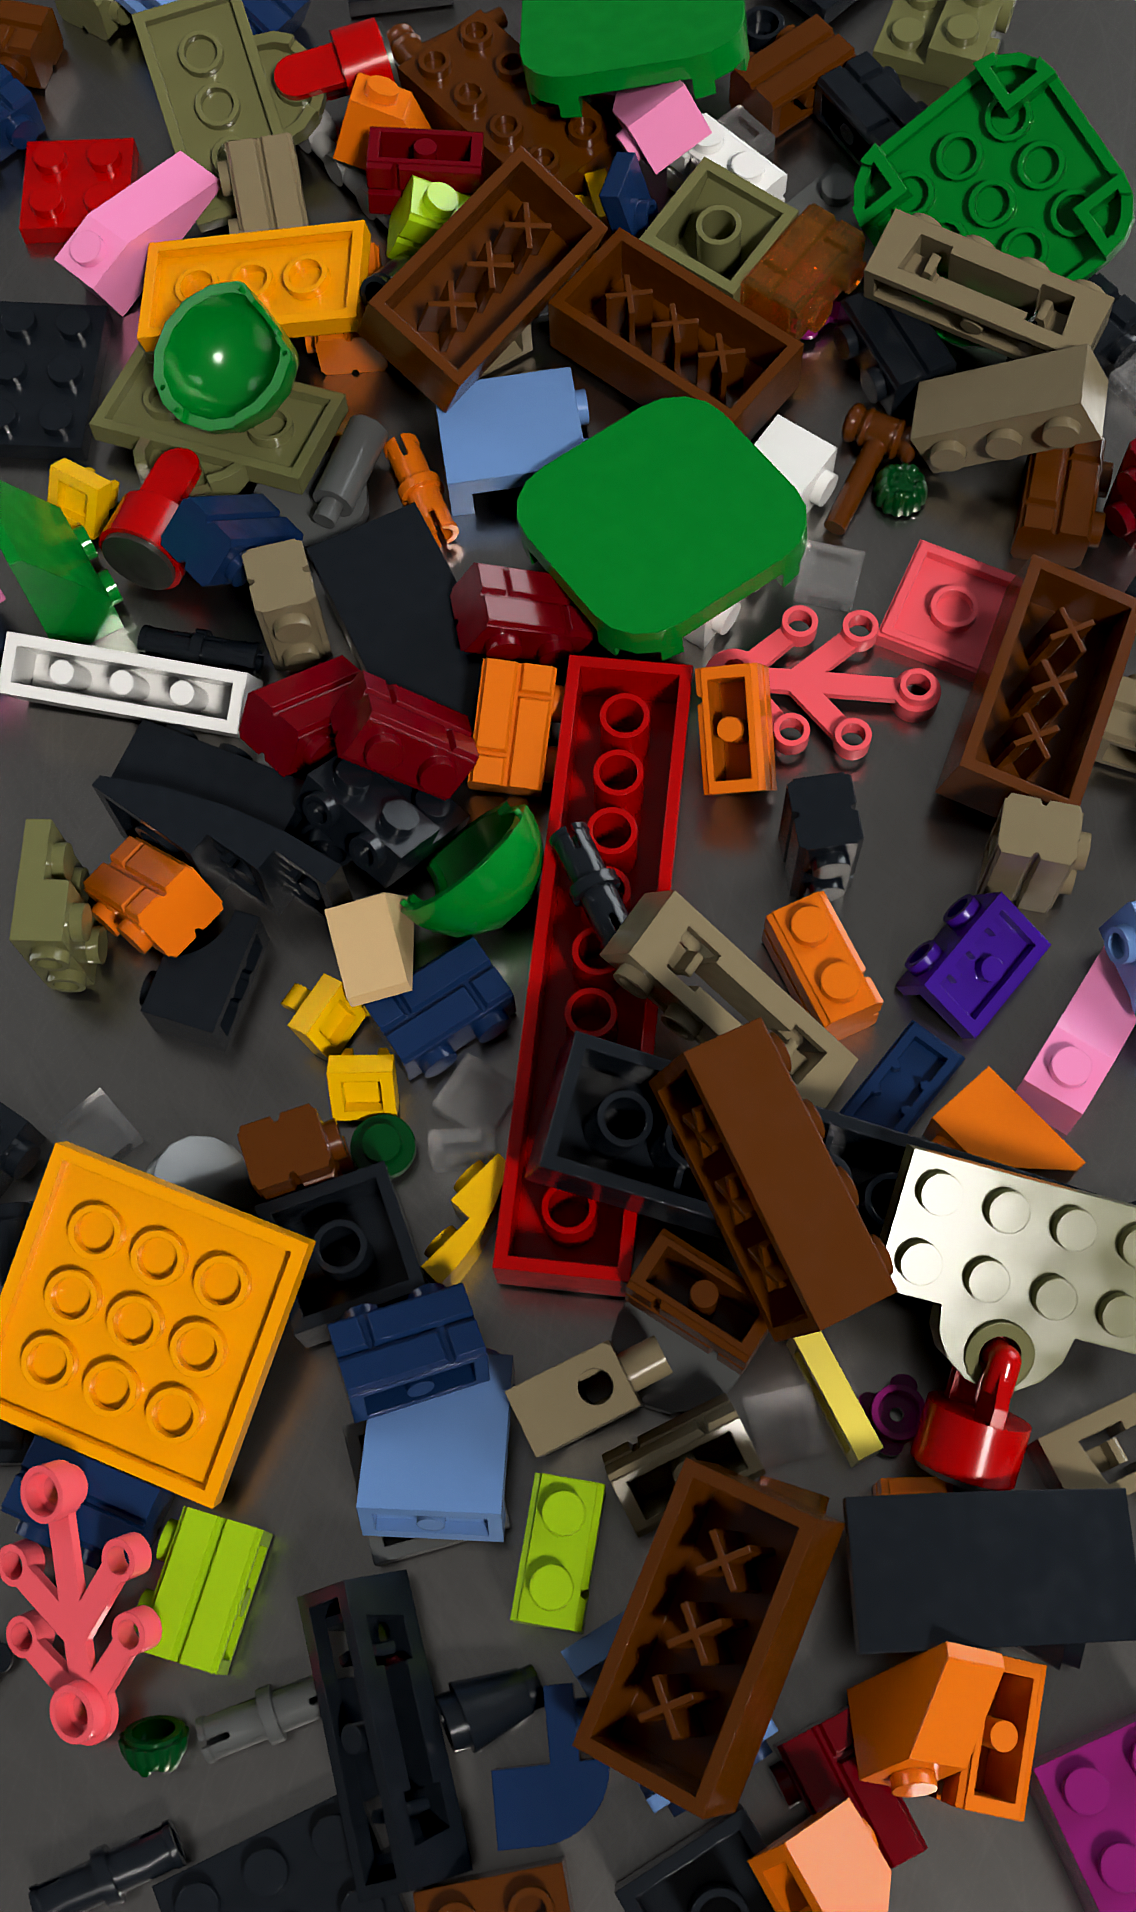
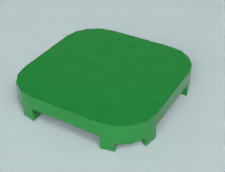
M522 0L520 57L531 103L533 105L543 101L559 105L561 118L582 117L583 96L688 79H692L695 99L717 94L715 80L728 74L735 68L741 71L747 70L750 55L745 0Z
M992 52L974 62L975 69L881 146L874 143L860 160L862 165L854 184V206L852 209L860 228L866 233L875 248L896 208L911 215L913 213L929 215L937 220L943 228L962 236L977 235L991 242L997 250L1016 258L1031 257L1044 263L1050 272L1070 280H1087L1105 267L1126 245L1134 225L1135 198L1124 170L1118 165L1058 77L1057 72L1040 56L1036 58L1020 52L996 55L995 52ZM937 269L939 276L945 279L948 278V273ZM914 296V297H916V298H918V299H920V300H922V301H925V302H927V303H930V302H928V301H926V300H924V299H922V298H919V297H917V296ZM1036 311L1034 316L1027 314L1026 321H1033L1038 311ZM933 326L939 337L946 342L966 349L985 348Z
M686 396L661 398L639 407L543 466L525 482L517 498L518 526L523 548L531 564L538 561L596 628L599 644L615 656L619 653L620 649L636 654L660 652L663 661L684 652L683 637L774 579L783 588L800 573L799 564L807 548L806 504L796 488L723 412L706 401Z

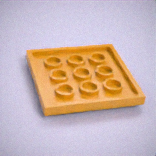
M68 1141L56 1142L0 1295V1419L213 1509L223 1499L316 1241Z

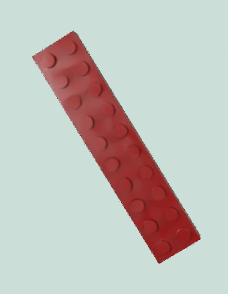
M569 655L492 1266L497 1284L625 1297L626 1285L633 1275L639 1213L524 1179L558 1053L563 1044L575 1031H579L655 1055L660 1011L648 998L640 999L630 994L613 978L616 969L600 956L602 952L600 942L583 907H576L569 895V889L572 884L549 839L554 832L566 826L570 837L575 834L571 823L586 822L590 829L589 833L606 868L614 869L621 882L618 892L629 914L644 893L672 890L691 707L693 665Z

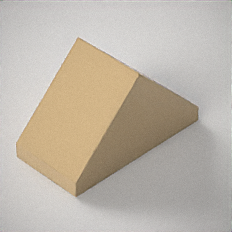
M384 892L324 910L346 998L351 1007L412 991L414 922L401 912L403 906L399 903L402 899L407 900V896Z

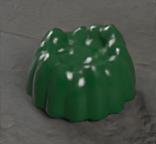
M915 464L887 465L878 472L874 479L871 496L875 499V505L881 507L885 514H892L894 517L901 515L907 517L913 512H919L921 506L926 503L928 495L925 476L919 472V468Z
M155 1715L145 1717L131 1723L126 1727L125 1731L119 1734L118 1745L122 1756L130 1768L138 1772L141 1777L147 1778L151 1772L156 1771L173 1772L178 1768L180 1760L187 1750L189 1727L185 1725L183 1720L172 1716Z

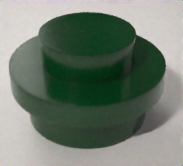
M379 1114L367 1118L355 1129L351 1138L350 1152L358 1169L385 1161L393 1179L403 1174L411 1166L416 1155V1140L411 1128L405 1121L394 1115Z

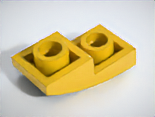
M499 1153L486 1165L481 1160L475 1162L456 1181L453 1189L457 1194L451 1199L455 1214L464 1224L458 1230L453 1225L445 1228L426 1248L424 1255L428 1260L421 1268L430 1283H441L446 1287L459 1284L488 1243L498 1223L506 1159Z

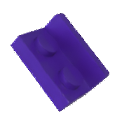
M1002 891L979 895L967 894L953 903L943 916V921L946 923L933 940L924 942L909 955L905 962L907 971L895 985L903 995H921L962 1039H976L1051 946L1050 942Z

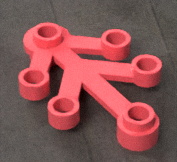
M795 605L788 608L783 614L781 627L749 651L726 649L715 654L706 665V667L760 663L768 666L770 693L789 695L833 741L835 752L846 760H858L867 754L872 739V731L865 721L859 718H847L828 698L890 703L891 709L898 718L910 723H920L933 716L941 696V686L938 679L932 673L922 668L908 669L900 673L897 678L830 672L855 652L867 651L875 644L879 623L872 613L865 610H855L848 613L843 620L841 632L792 669L771 668L770 666L794 646L804 647L815 639L818 617L811 608L804 605ZM794 621H802L809 626V629L799 632L793 630L789 624ZM853 626H863L869 631V634L866 636H856L849 629ZM907 686H920L927 693L924 695H914L908 691ZM771 699L774 747L785 755L801 753L807 747L809 741L810 725L808 721L797 713L784 714ZM786 728H794L802 736L797 740H787L780 732ZM847 733H854L859 735L863 742L859 745H849L843 741L842 736Z
M54 1460L34 1466L24 1474L20 1486V1497L29 1517L40 1524H48L56 1586L43 1573L46 1561L43 1549L38 1543L25 1538L7 1544L0 1549L1 1579L8 1586L16 1587L35 1608L15 1616L9 1621L6 1628V1639L13 1654L19 1658L26 1659L54 1691L50 1701L49 1712L51 1723L58 1736L72 1745L93 1746L108 1739L115 1731L119 1717L115 1690L136 1655L148 1651L159 1644L162 1637V1624L157 1613L146 1605H140L120 1613L112 1623L111 1633L113 1640L96 1664L93 1637L126 1581L141 1576L149 1570L152 1562V1552L148 1541L137 1532H129L110 1539L102 1549V1563L86 1589L76 1511L86 1499L88 1493L87 1478L77 1465L70 1464L65 1460ZM124 1550L126 1551V1553H127V1555H128L129 1564L127 1563V1561H126V1559H125ZM134 1624L138 1628L139 1637L136 1634ZM55 1632L64 1641L66 1660L52 1646Z

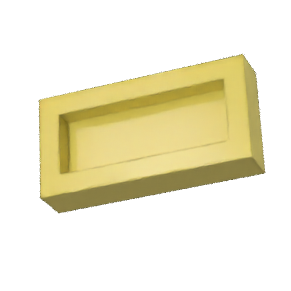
M822 1332L788 1339L786 1346L851 1468L876 1456L884 1447Z

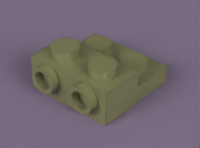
M894 0L873 50V57L882 67L890 66L897 74L952 88L975 69L974 62L992 52L998 55L1001 39L995 38L997 32L1007 33L1016 0Z
M26 819L9 941L48 987L62 992H81L86 989V985H95L97 964H104L108 951L106 928L101 926L92 915L91 907L87 903L89 895L84 891L83 882L90 876L89 871L81 865L74 854L71 843L66 842L52 819Z

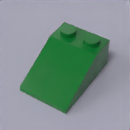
M0 480V549L49 639L88 645L123 628L124 626L114 605L124 600L107 568L96 573L90 563L91 560L99 557L83 525L81 524L72 529L60 507Z

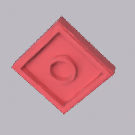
M920 539L880 625L875 645L974 682L1006 588L1016 575Z

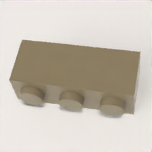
M1086 343L921 381L918 385L910 440L933 473L956 471L963 467L998 460H1011L1018 456L1053 449H1066L1078 444L1102 440L1109 380L1091 347Z

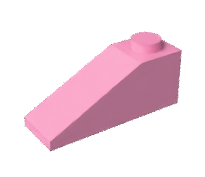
M681 80L618 90L616 92L612 112L621 125L622 130L615 137L624 152H635L638 161L642 159L655 174H658L712 133L686 85Z
M179 151L91 211L54 260L84 288L124 317L143 292L149 243L183 239L221 189L220 179L185 153Z
M1105 946L1100 951L1015 1091L1048 1125L1065 1135L1071 1131L1084 1114L1136 1024V1016L1132 1009L1131 999L1115 964L1106 953Z

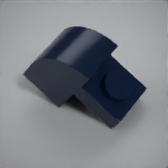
M574 1683L543 1686L550 1762L491 1770L498 1851L541 1847L564 1841L587 1825L602 1803L608 1786L610 1767L595 1758L581 1759V1751L572 1746L590 1701L589 1697L575 1698Z

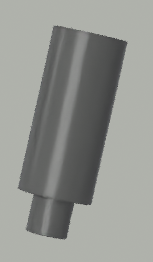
M353 415L350 417L313 493V499L318 504L313 519L324 528L332 529L335 527L339 517H347L352 514L388 439L387 430L373 418L365 415Z

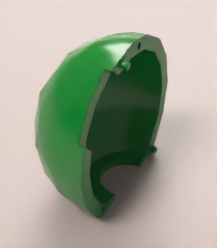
M240 281L209 285L185 299L165 322L154 350L153 379L163 405L182 423L211 434L242 433L270 419L291 394L299 367V355L282 327L245 283Z
M506 801L485 812L461 829L436 851L425 868L434 882L435 896L423 901L413 893L409 895L407 900L402 899L399 902L403 906L401 912L422 928L457 938L470 935L476 936L502 928L534 897L542 873L544 860L543 840L534 815L525 804L510 806Z

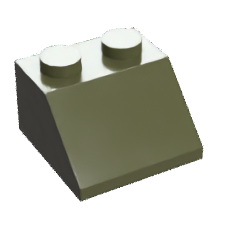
M704 156L639 240L751 310L766 290L797 222L799 210Z

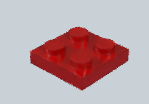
M135 139L27 141L19 230L25 244L66 243L91 211L137 181L139 152Z

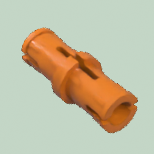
M400 434L407 455L402 454L395 437H392L383 447V453L400 484L398 495L402 505L405 507L415 502L439 548L442 545L437 536L435 526L440 527L447 545L452 543L459 535V528L442 497L444 486L438 473L430 471L420 448V442L415 434Z

